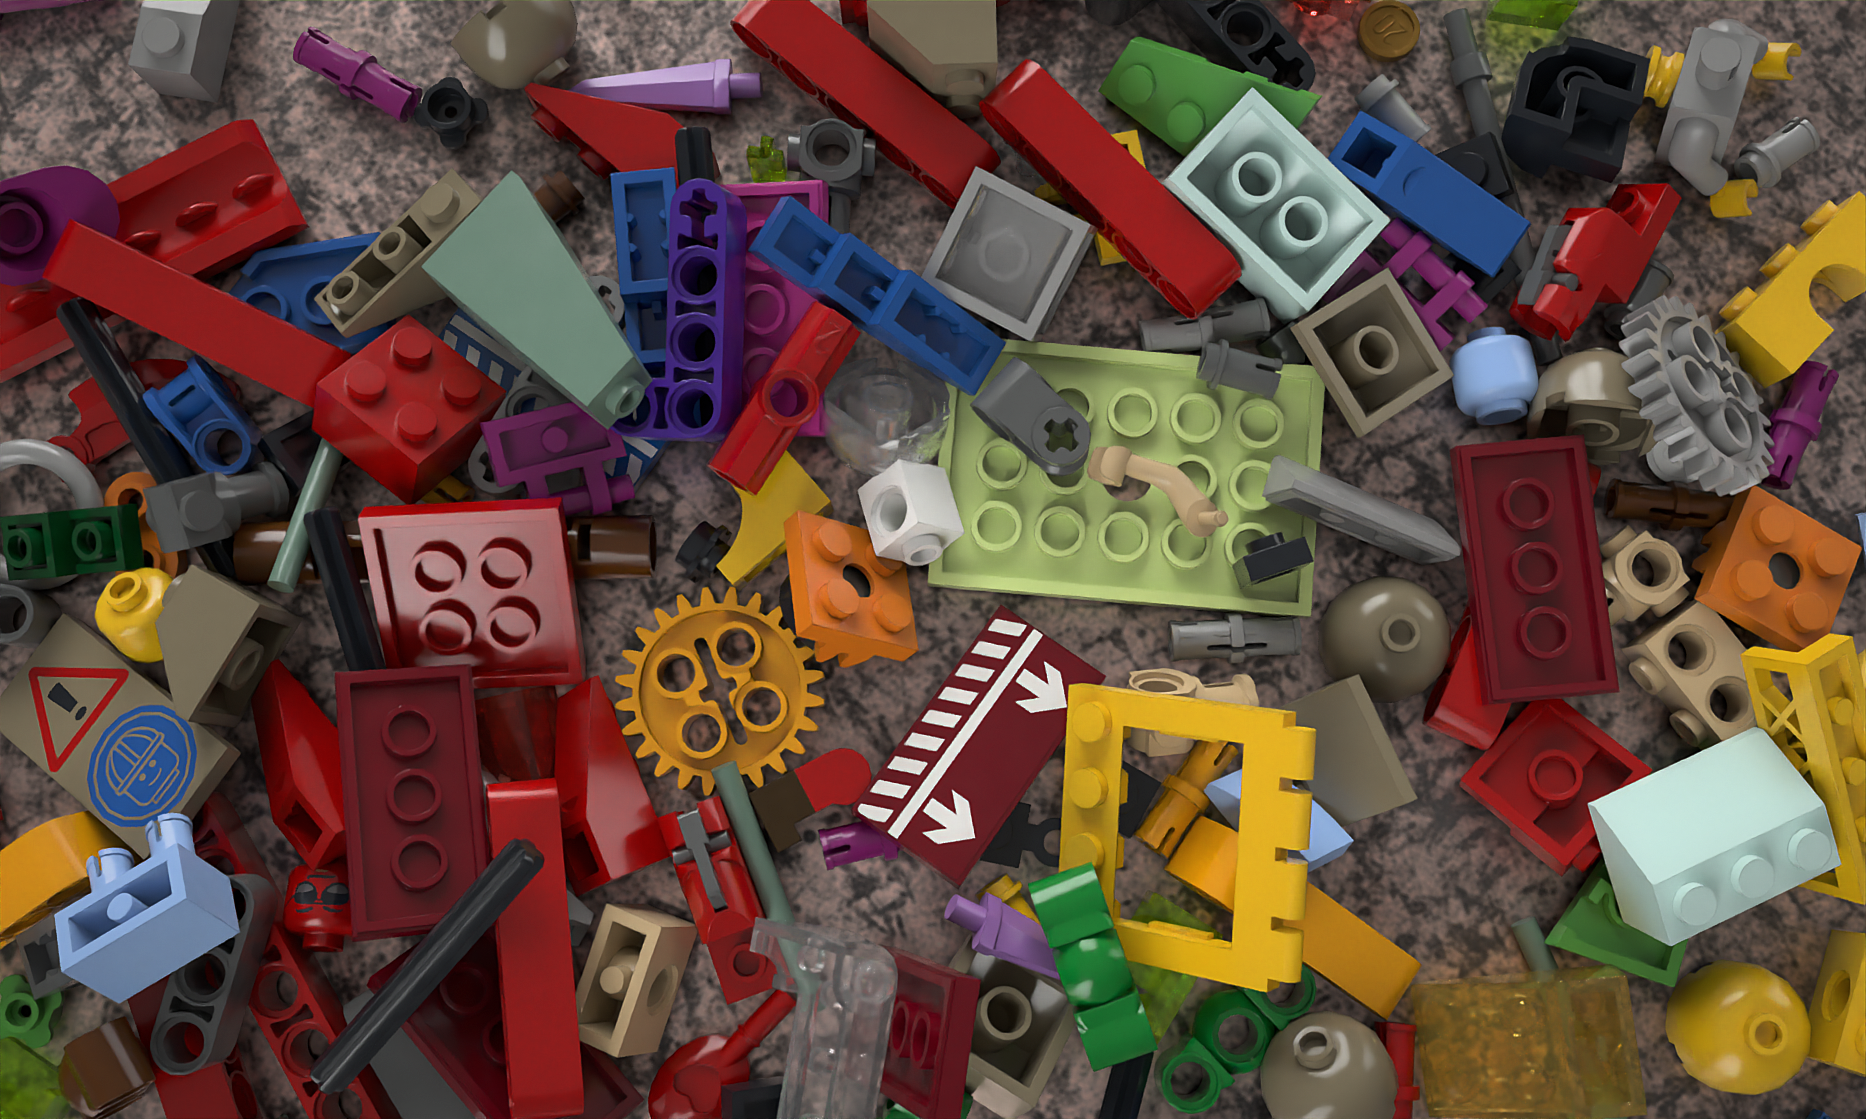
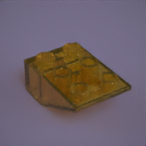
M1612 964L1410 983L1429 1117L1606 1119L1648 1115L1627 975Z

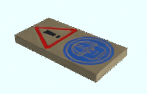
M67 613L61 615L0 696V732L144 860L151 858L149 843L145 836L147 824L151 820L157 823L159 836H162L158 816L168 813H180L192 820L241 754L239 750L207 724L187 722L177 716L171 694L80 619Z

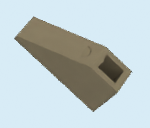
M452 168L435 185L428 188L416 203L388 229L384 230L347 268L336 275L314 300L337 330L345 338H349L449 297L421 266L476 209L484 198Z

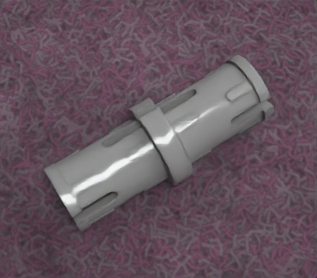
M1263 297L1239 304L1208 308L1195 320L1179 314L1166 318L1139 321L1142 351L1176 354L1199 350L1201 353L1206 342L1217 344L1220 339H1225L1229 343L1270 337L1269 315Z
M1239 612L1226 613L1224 619L1201 621L1170 620L1168 622V650L1171 662L1203 658H1226L1230 664L1242 663L1244 657L1263 655L1295 656L1300 655L1301 625L1299 618L1296 616L1242 618Z

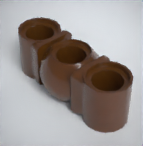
M125 1016L103 1024L63 1047L65 1053L61 1063L57 1066L59 1069L58 1081L61 1094L73 1109L80 1112L83 1119H105L146 1096L144 1092L156 1080L152 1071L153 1066L149 1051L140 1039L135 1036Z

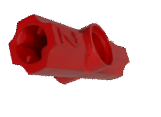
M817 301L812 302L766 374L753 384L749 400L706 466L733 486L751 496H756L802 424L808 422L815 415L820 403V396L860 336L861 332L853 326L852 322L834 309L828 308ZM778 381L788 383L797 395L796 408L788 417L778 414L770 401V393Z

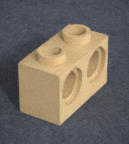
M1692 600L1677 605L1621 649L1631 661L1629 670L1635 681L1648 693L1658 695L1673 714L1670 716V723L1674 730L1688 744L1694 747L1698 746L1702 751L1757 726L1740 654L1747 649L1718 613L1701 602ZM1673 637L1679 640L1686 650V662L1682 669L1677 667L1669 657L1668 646ZM1714 689L1720 691L1727 702V711L1722 720L1714 715L1710 707V696Z

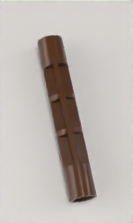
M653 515L565 517L574 579H649L655 577L657 569V531ZM290 521L242 522L240 524L239 530L235 532L233 542V561L236 576L242 585H268V579ZM342 521L360 582L370 583L358 521ZM311 546L296 585L322 584Z

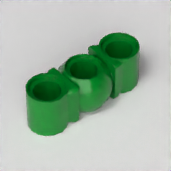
M1092 861L1029 883L1028 887L1049 948H1053L1054 962L1067 999L1072 1004L1073 1016L1093 1071L1095 1072L1159 1050L1117 931L1113 928L1114 923Z
M1302 964L1301 981L1295 983L1294 992L1284 1002L1272 1003L1266 992L1233 985L1235 989L1219 991L1206 999L1195 1014L1192 1035L1185 1031L1181 1035L1178 1044L1162 1052L1155 1063L1153 1073L1155 1085L1167 1102L1180 1112L1188 1114L1204 1112L1214 1105L1222 1089L1231 1086L1235 1082L1231 1075L1249 1073L1259 1067L1272 1037L1276 1034V1030L1283 1031L1293 1018H1297L1307 1012L1315 1001L1317 991L1315 978L1307 966ZM1232 1015H1243L1249 1026L1248 1038L1237 1048H1223L1218 1036L1220 1025L1226 1018ZM1185 1062L1199 1063L1203 1073L1202 1083L1199 1088L1187 1095L1173 1092L1171 1077L1176 1067Z

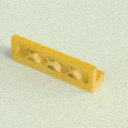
M1829 633L1798 653L1753 646L1741 653L1740 657L1758 728L1765 730L1825 804L1842 864L1834 868L1835 873L1825 872L1798 885V887L1865 905L1866 691L1853 636ZM1770 671L1787 673L1793 697L1791 702L1773 685ZM1786 727L1804 744L1808 758L1806 762L1788 745L1784 730Z

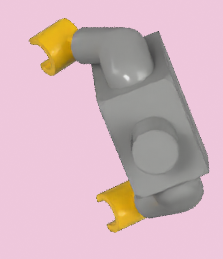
M1719 19L1711 23L1708 28H1694L1654 158V163L1672 166L1701 194L1705 196L1710 195L1711 211L1716 218L1752 216V211L1748 208L1746 198L1757 197L1759 193L1754 179L1727 181L1728 173L1720 165L1740 109L1751 70L1755 79L1791 81L1794 76L1787 71V58L1801 56L1799 44L1768 42L1765 36L1733 19Z

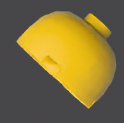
M1725 959L1709 962L1711 965L1703 966L1696 973L1689 972L1679 980L1667 1003L1665 1030L1669 1043L1675 1045L1677 1055L1683 1061L1680 1064L1689 1075L1720 1091L1757 1095L1781 1088L1799 1073L1810 1052L1812 1026L1804 1001L1788 981L1758 964Z

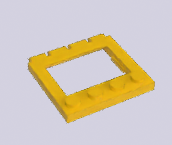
M1086 683L1069 685L1059 873L1092 861L1114 923L1113 928L1117 931L1128 961L1266 993L1278 988L1280 982L1297 983L1301 981L1304 931L1283 926L1284 919H1305L1308 862L1288 857V849H1309L1313 793L1307 790L1292 788V779H1314L1317 730L1296 726V712ZM1131 727L1159 731V734L1217 743L1229 741L1244 744L1232 942L1215 939L1214 933L1179 925L1155 920L1146 924L1120 918L1121 903L1115 898L1116 871L1123 867L1125 839L1118 833L1120 805L1127 802L1128 773L1122 768L1123 743L1124 740L1131 737Z

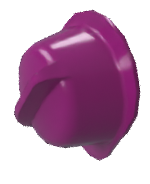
M69 165L44 167L1 180L0 283L17 286L44 279L41 275L69 218L115 238L120 217L117 200L106 183L88 170Z

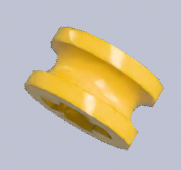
M1653 45L1646 55L1647 58H1650L1643 98L1651 97L1655 101V106L1664 108L1678 81L1684 62V54L1675 52L1672 56L1667 57L1662 54L1661 47Z

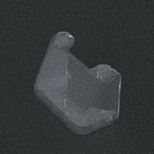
M756 917L750 951L767 956L775 964L778 974L773 976V988L785 992L798 993L777 1119H875L898 985V969L894 957L884 947L851 930L833 926Z

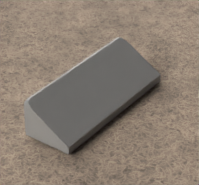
M1276 455L1272 460L1262 494L1266 501L1421 565L1459 557L1461 547L1435 520L1284 456Z

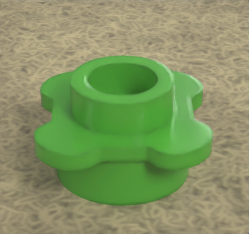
M14 974L4 978L0 983V994L2 996L0 1001V1040L11 1036L25 1040L30 1048L46 1046L53 1039V1028L58 1024L62 1016L65 1000L64 991L34 1000L30 984L24 975ZM24 1005H28L31 1008L29 1017H24L21 1013Z

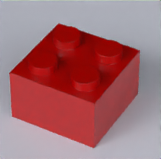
M408 314L316 384L312 430L406 505H411L418 502L470 458L473 449L483 435L480 423L493 419L504 401L507 391Z

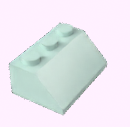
M1253 87L1161 183L1232 253L1242 270V276L1238 281L1256 298L1263 297L1267 309L1284 325L1309 312L1390 222V219Z
M1758 727L1744 731L1587 804L1623 922L1669 946H1673L1842 865L1825 804L1765 730Z

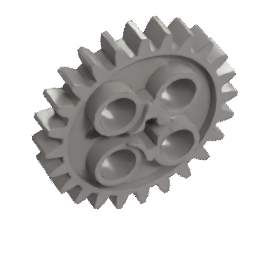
M1663 295L1628 314L1629 322L1621 326L1626 339L1620 341L1619 346L1630 359L1621 363L1622 368L1635 380V384L1629 386L1628 389L1630 393L1642 400V408L1639 411L1641 418L1651 419L1655 425L1653 439L1655 442L1664 439L1668 444L1669 460L1674 463L1681 459L1686 478L1691 480L1698 476L1703 490L1709 491L1714 488L1718 496L1728 493L1732 496L1760 483L1761 479L1768 477L1770 474L1767 466L1774 464V460L1767 449L1774 447V442L1763 429L1771 426V423L1766 416L1759 412L1758 405L1764 403L1763 398L1756 394L1751 383L1753 380L1752 375L1742 372L1738 365L1740 354L1738 351L1730 353L1726 348V338L1723 331L1714 334L1709 317L1705 314L1698 318L1693 304L1689 302L1683 306L1677 296L1667 299Z

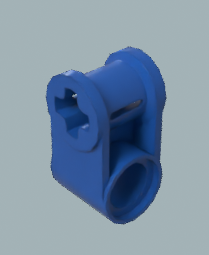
M195 354L186 361L188 368L160 390L151 387L142 394L146 405L165 428L176 436L197 464L207 473L217 471L221 472L224 476L240 475L251 472L253 465L264 461L265 456L257 446L261 437L264 436L261 429L257 427L236 401L223 378L201 356ZM227 430H233L238 434L243 446L241 457L233 464L226 463L218 453L217 444L219 438Z

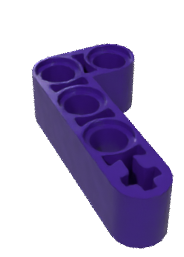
M702 178L688 180L679 186L672 197L669 224L665 378H651L653 381L645 389L644 393L650 400L651 407L646 421L641 425H637L632 412L623 418H618L610 427L618 435L660 441L723 440L742 410L747 214L746 208L739 197L711 180ZM714 204H716L718 207L716 215L706 216L704 223H702V213L711 212ZM713 241L718 243L716 250L700 245L702 243L713 247ZM714 264L718 274L716 284L710 292L701 295L697 286L698 276L705 267ZM711 329L716 341L714 351L710 357L700 361L696 355V341L701 333ZM708 394L713 401V415L706 425L699 427L694 420V406L700 397Z

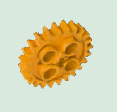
M731 586L725 595L723 603L716 602L712 591L708 587L702 588L701 604L697 607H693L682 594L677 595L679 614L672 618L665 611L657 607L653 611L660 628L655 633L642 627L635 629L638 637L646 644L642 652L634 650H623L622 652L624 658L636 665L634 674H623L615 678V682L632 689V697L617 702L615 704L616 709L635 713L636 717L634 721L622 730V733L628 737L644 735L646 740L635 753L638 759H645L655 754L661 756L654 772L657 777L663 778L675 767L680 769L678 788L681 790H687L695 778L700 776L702 777L704 795L713 796L717 786L711 769L730 761H736L741 777L748 775L752 782L760 788L766 785L763 768L768 765L783 775L789 772L787 764L782 757V754L787 749L803 756L807 753L803 744L796 738L800 730L806 732L819 731L820 727L806 717L807 709L824 707L826 704L825 699L809 693V686L825 680L824 672L806 670L805 664L815 657V650L807 646L797 648L795 643L799 639L790 628L785 630L781 628L784 618L780 605L774 608L767 616L762 614L764 597L760 593L756 592L746 607L740 605L738 590ZM740 632L751 635L755 642V651L752 658L744 665L732 666L726 664L722 656V647L726 639L732 634ZM699 639L707 641L715 667L721 678L728 683L736 682L737 688L729 693V699L747 735L745 744H737L724 707L715 700L707 701L706 694L714 690V684L696 649V642ZM675 659H690L695 668L694 681L684 691L670 692L665 686L663 679L667 665ZM759 691H773L780 699V714L776 720L768 725H754L747 715L748 701ZM711 716L716 719L720 726V739L711 750L698 752L689 743V728L699 717Z

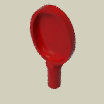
M780 985L743 1024L737 1025L738 1029L731 1036L711 1033L696 1037L677 1049L658 1070L651 1084L648 1096V1112L651 1119H722L721 1086L749 1081L751 1064L748 1055L755 1048H759L761 1046L760 1043L799 1004L794 995L783 985Z

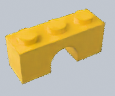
M1860 191L1837 206L1832 201L1827 200L1817 208L1800 226L1807 235L1795 248L1790 243L1781 247L1760 268L1759 271L1766 276L1764 281L1754 291L1748 286L1743 288L1719 312L1726 321L1714 334L1723 331L1726 338V348L1730 353L1738 351L1740 354L1739 365L1747 373H1750L1764 388L1794 374L1834 331L1815 312L1811 305L1809 297L1811 282L1825 285L1845 303L1866 291V196Z

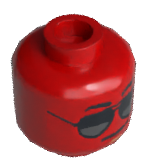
M346 854L312 871L307 863L300 864L294 867L289 874L282 917L283 925L291 934L304 937L302 948L305 950L324 953L343 952L344 942L352 940Z

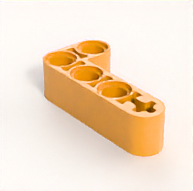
M89 810L58 817L29 830L0 851V950L16 939L15 936L39 923L71 899L92 893L90 878L86 870V862L90 856H95L98 858L99 868L102 871L98 851L108 848L125 849L133 855L134 867L146 860Z
M1198 815L1163 869L1200 896L1233 915L1238 832ZM1308 881L1305 919H1284L1283 926L1304 931L1302 964L1385 1021L1388 1020L1422 966L1411 955Z

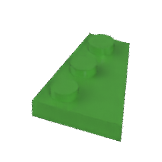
M1140 36L1130 40L1098 92L1185 157L1252 87L1297 130L1322 97L1303 89L1295 91L1268 82L1269 78L1247 71L1243 74L1210 63L1207 58Z
M1602 856L1544 941V944L1675 988L1688 938L1673 946H1669L1624 923L1605 860Z

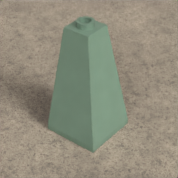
M512 170L421 266L475 324L607 430L618 418L629 415L637 408L643 399L645 389L653 381L562 232L523 180Z

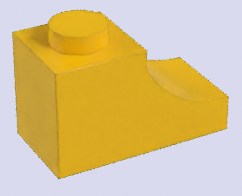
M785 450L756 496H751L733 486L742 502L741 525L732 547L723 559L716 564V567L738 592L787 552L783 522L797 510L827 518L834 512L831 500L787 450Z

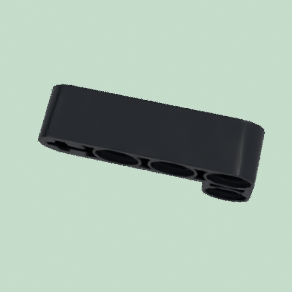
M1085 0V7L1091 18L1098 23L1115 26L1130 20L1153 0ZM1155 0L1211 63L1243 74L1246 71L1269 78L1268 82L1277 85L1285 80L1287 82L1280 86L1295 91L1301 89L1309 91L1316 75L1313 60L1260 0ZM1235 31L1246 33L1251 37L1254 44L1251 46L1238 45L1230 39L1228 33Z

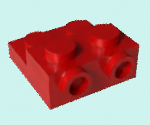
M1560 698L1531 701L1489 749L1462 776L1459 786L1511 828V836L1562 877L1572 865L1584 873L1602 853L1587 804L1651 775L1653 770Z

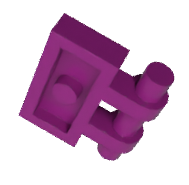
M1397 217L1380 234L1397 253L1383 265L1367 248L1364 249L1321 298L1329 304L1379 272L1389 268L1433 342L1441 352L1456 336L1438 318L1452 306L1470 324L1488 305L1471 289L1475 283L1462 270L1456 274L1430 248L1434 242L1422 230L1415 234ZM1411 266L1438 292L1425 305L1398 280Z
M572 401L480 423L496 486L499 488L523 482L526 499L563 497L565 516L590 510L592 515L612 511V504L635 498L634 486L630 475L624 474L606 479L602 465L603 461L627 456L622 435H618L610 428L607 430ZM575 468L580 469L582 476L581 486L549 494L545 476Z

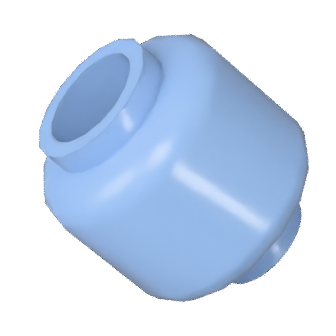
M1487 327L1470 333L1467 336L1468 343L1455 350L1449 360V367L1454 374L1452 383L1455 399L1460 411L1466 415L1476 417L1477 423L1482 425L1504 424L1522 418L1528 413L1527 406L1535 396L1539 386L1534 354L1529 341L1517 335H1506V331L1502 327Z

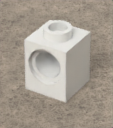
M898 456L857 490L876 556L903 561L913 566H923L938 559L943 552L942 550L965 533L945 468Z

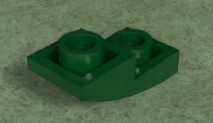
M137 504L0 517L8 581L127 571L145 567Z

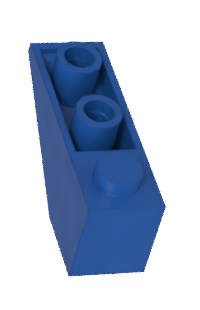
M1361 110L1327 158L1384 214L1394 220L1399 217L1416 233L1422 230L1435 244L1493 278L1531 226L1530 221L1423 146Z

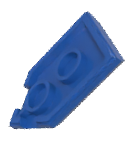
M380 232L255 251L240 270L243 275L228 292V294L354 355L396 324L395 318L352 337L345 338L314 300L336 275L347 268L381 234Z

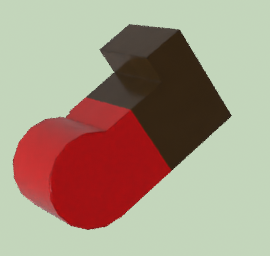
M838 748L819 756L748 795L776 850L780 853L803 841L795 824L833 804L839 806L855 804L871 783L872 773L869 763L862 754L853 749Z

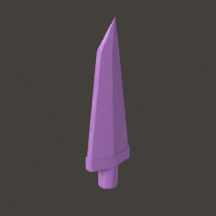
M716 59L715 62L587 79L567 91L646 109L712 112L715 115L731 114L732 99L762 98L763 83L761 72L733 74L731 59Z
M988 892L982 896L979 905L957 894L950 899L944 918L972 931L973 950L1060 980L1052 955L1053 948H1049L1040 924L1002 902V899ZM1136 984L1139 994L1149 993Z

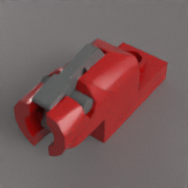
M1669 183L1618 184L1606 208H1568L1559 225L1547 227L1534 264L1527 271L1524 282L1509 309L1511 318L1528 332L1549 341L1552 340L1558 329V335L1567 342L1571 339L1576 328L1587 318L1595 302L1626 304L1682 197Z
M716 796L696 803L698 809L687 813L684 811H674L657 818L669 854L672 857L682 892L689 905L702 945L707 944L727 1005L788 983L790 980L721 796Z

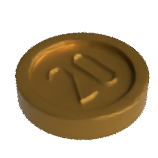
M1382 0L1372 4L1362 15L1357 27V38L1363 51L1371 58L1381 62H1395L1403 59L1413 50L1420 36V23L1416 14L1409 6L1396 0Z

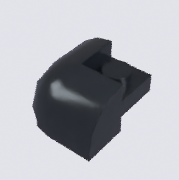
M1567 36L1563 44L1543 47L1534 53L1529 50L1515 77L1501 136L1506 155L1521 170L1540 179L1543 178L1552 164L1612 183L1622 169L1631 120L1642 105L1650 58L1593 40Z

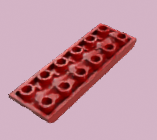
M253 119L230 122L107 184L117 200L120 217L115 239L202 281L252 257L255 251L266 250L310 227L261 130ZM45 278L34 283L17 286L0 283V384L74 347L72 340L56 315V309L70 299L79 297V295ZM94 303L109 329L127 320V318Z

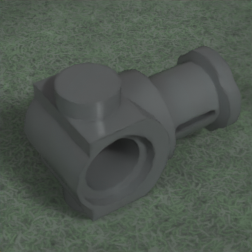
M834 118L820 120L812 126H801L800 134L789 133L787 171L800 172L799 181L823 180L828 183L829 206H831L830 226L840 234L849 233L851 201L857 200L861 196L862 176H874L876 138H864V129H853L846 122ZM836 144L843 147L849 155L839 165L828 166L819 162L815 154L825 145Z
M270 461L258 462L252 466L251 472L226 478L221 472L213 471L142 489L148 506L146 510L147 524L156 533L161 551L164 553L191 549L228 538L239 530L241 520L262 514L271 518L282 516L287 513L289 493L282 473Z

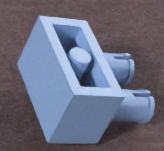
M168 813L158 816L162 836H159L157 823L151 820L147 824L145 836L149 843L151 858L134 867L133 855L122 848H108L98 851L102 871L99 868L98 858L93 855L90 856L86 862V870L90 878L92 893L54 914L61 972L118 1004L240 933L230 879L196 856L192 837V822L188 816L183 814Z

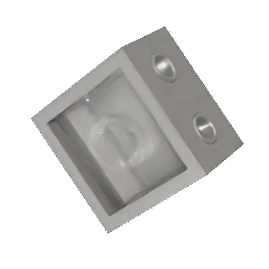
M976 166L921 278L957 304L1031 342L1041 341L1098 228Z

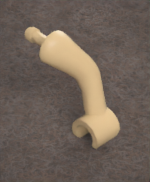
M1124 446L1096 447L1094 449L1087 469L1089 478L1117 487L1122 486L1125 475L1151 483L1167 495L1179 518L1192 535L1207 537L1215 532L1217 527L1227 524L1229 519L1227 513L1218 510L1215 504L1174 465L1132 454V451Z

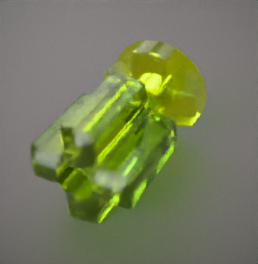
M761 136L760 147L748 145L746 158L754 183L785 182L787 166L783 150L776 149L774 138Z

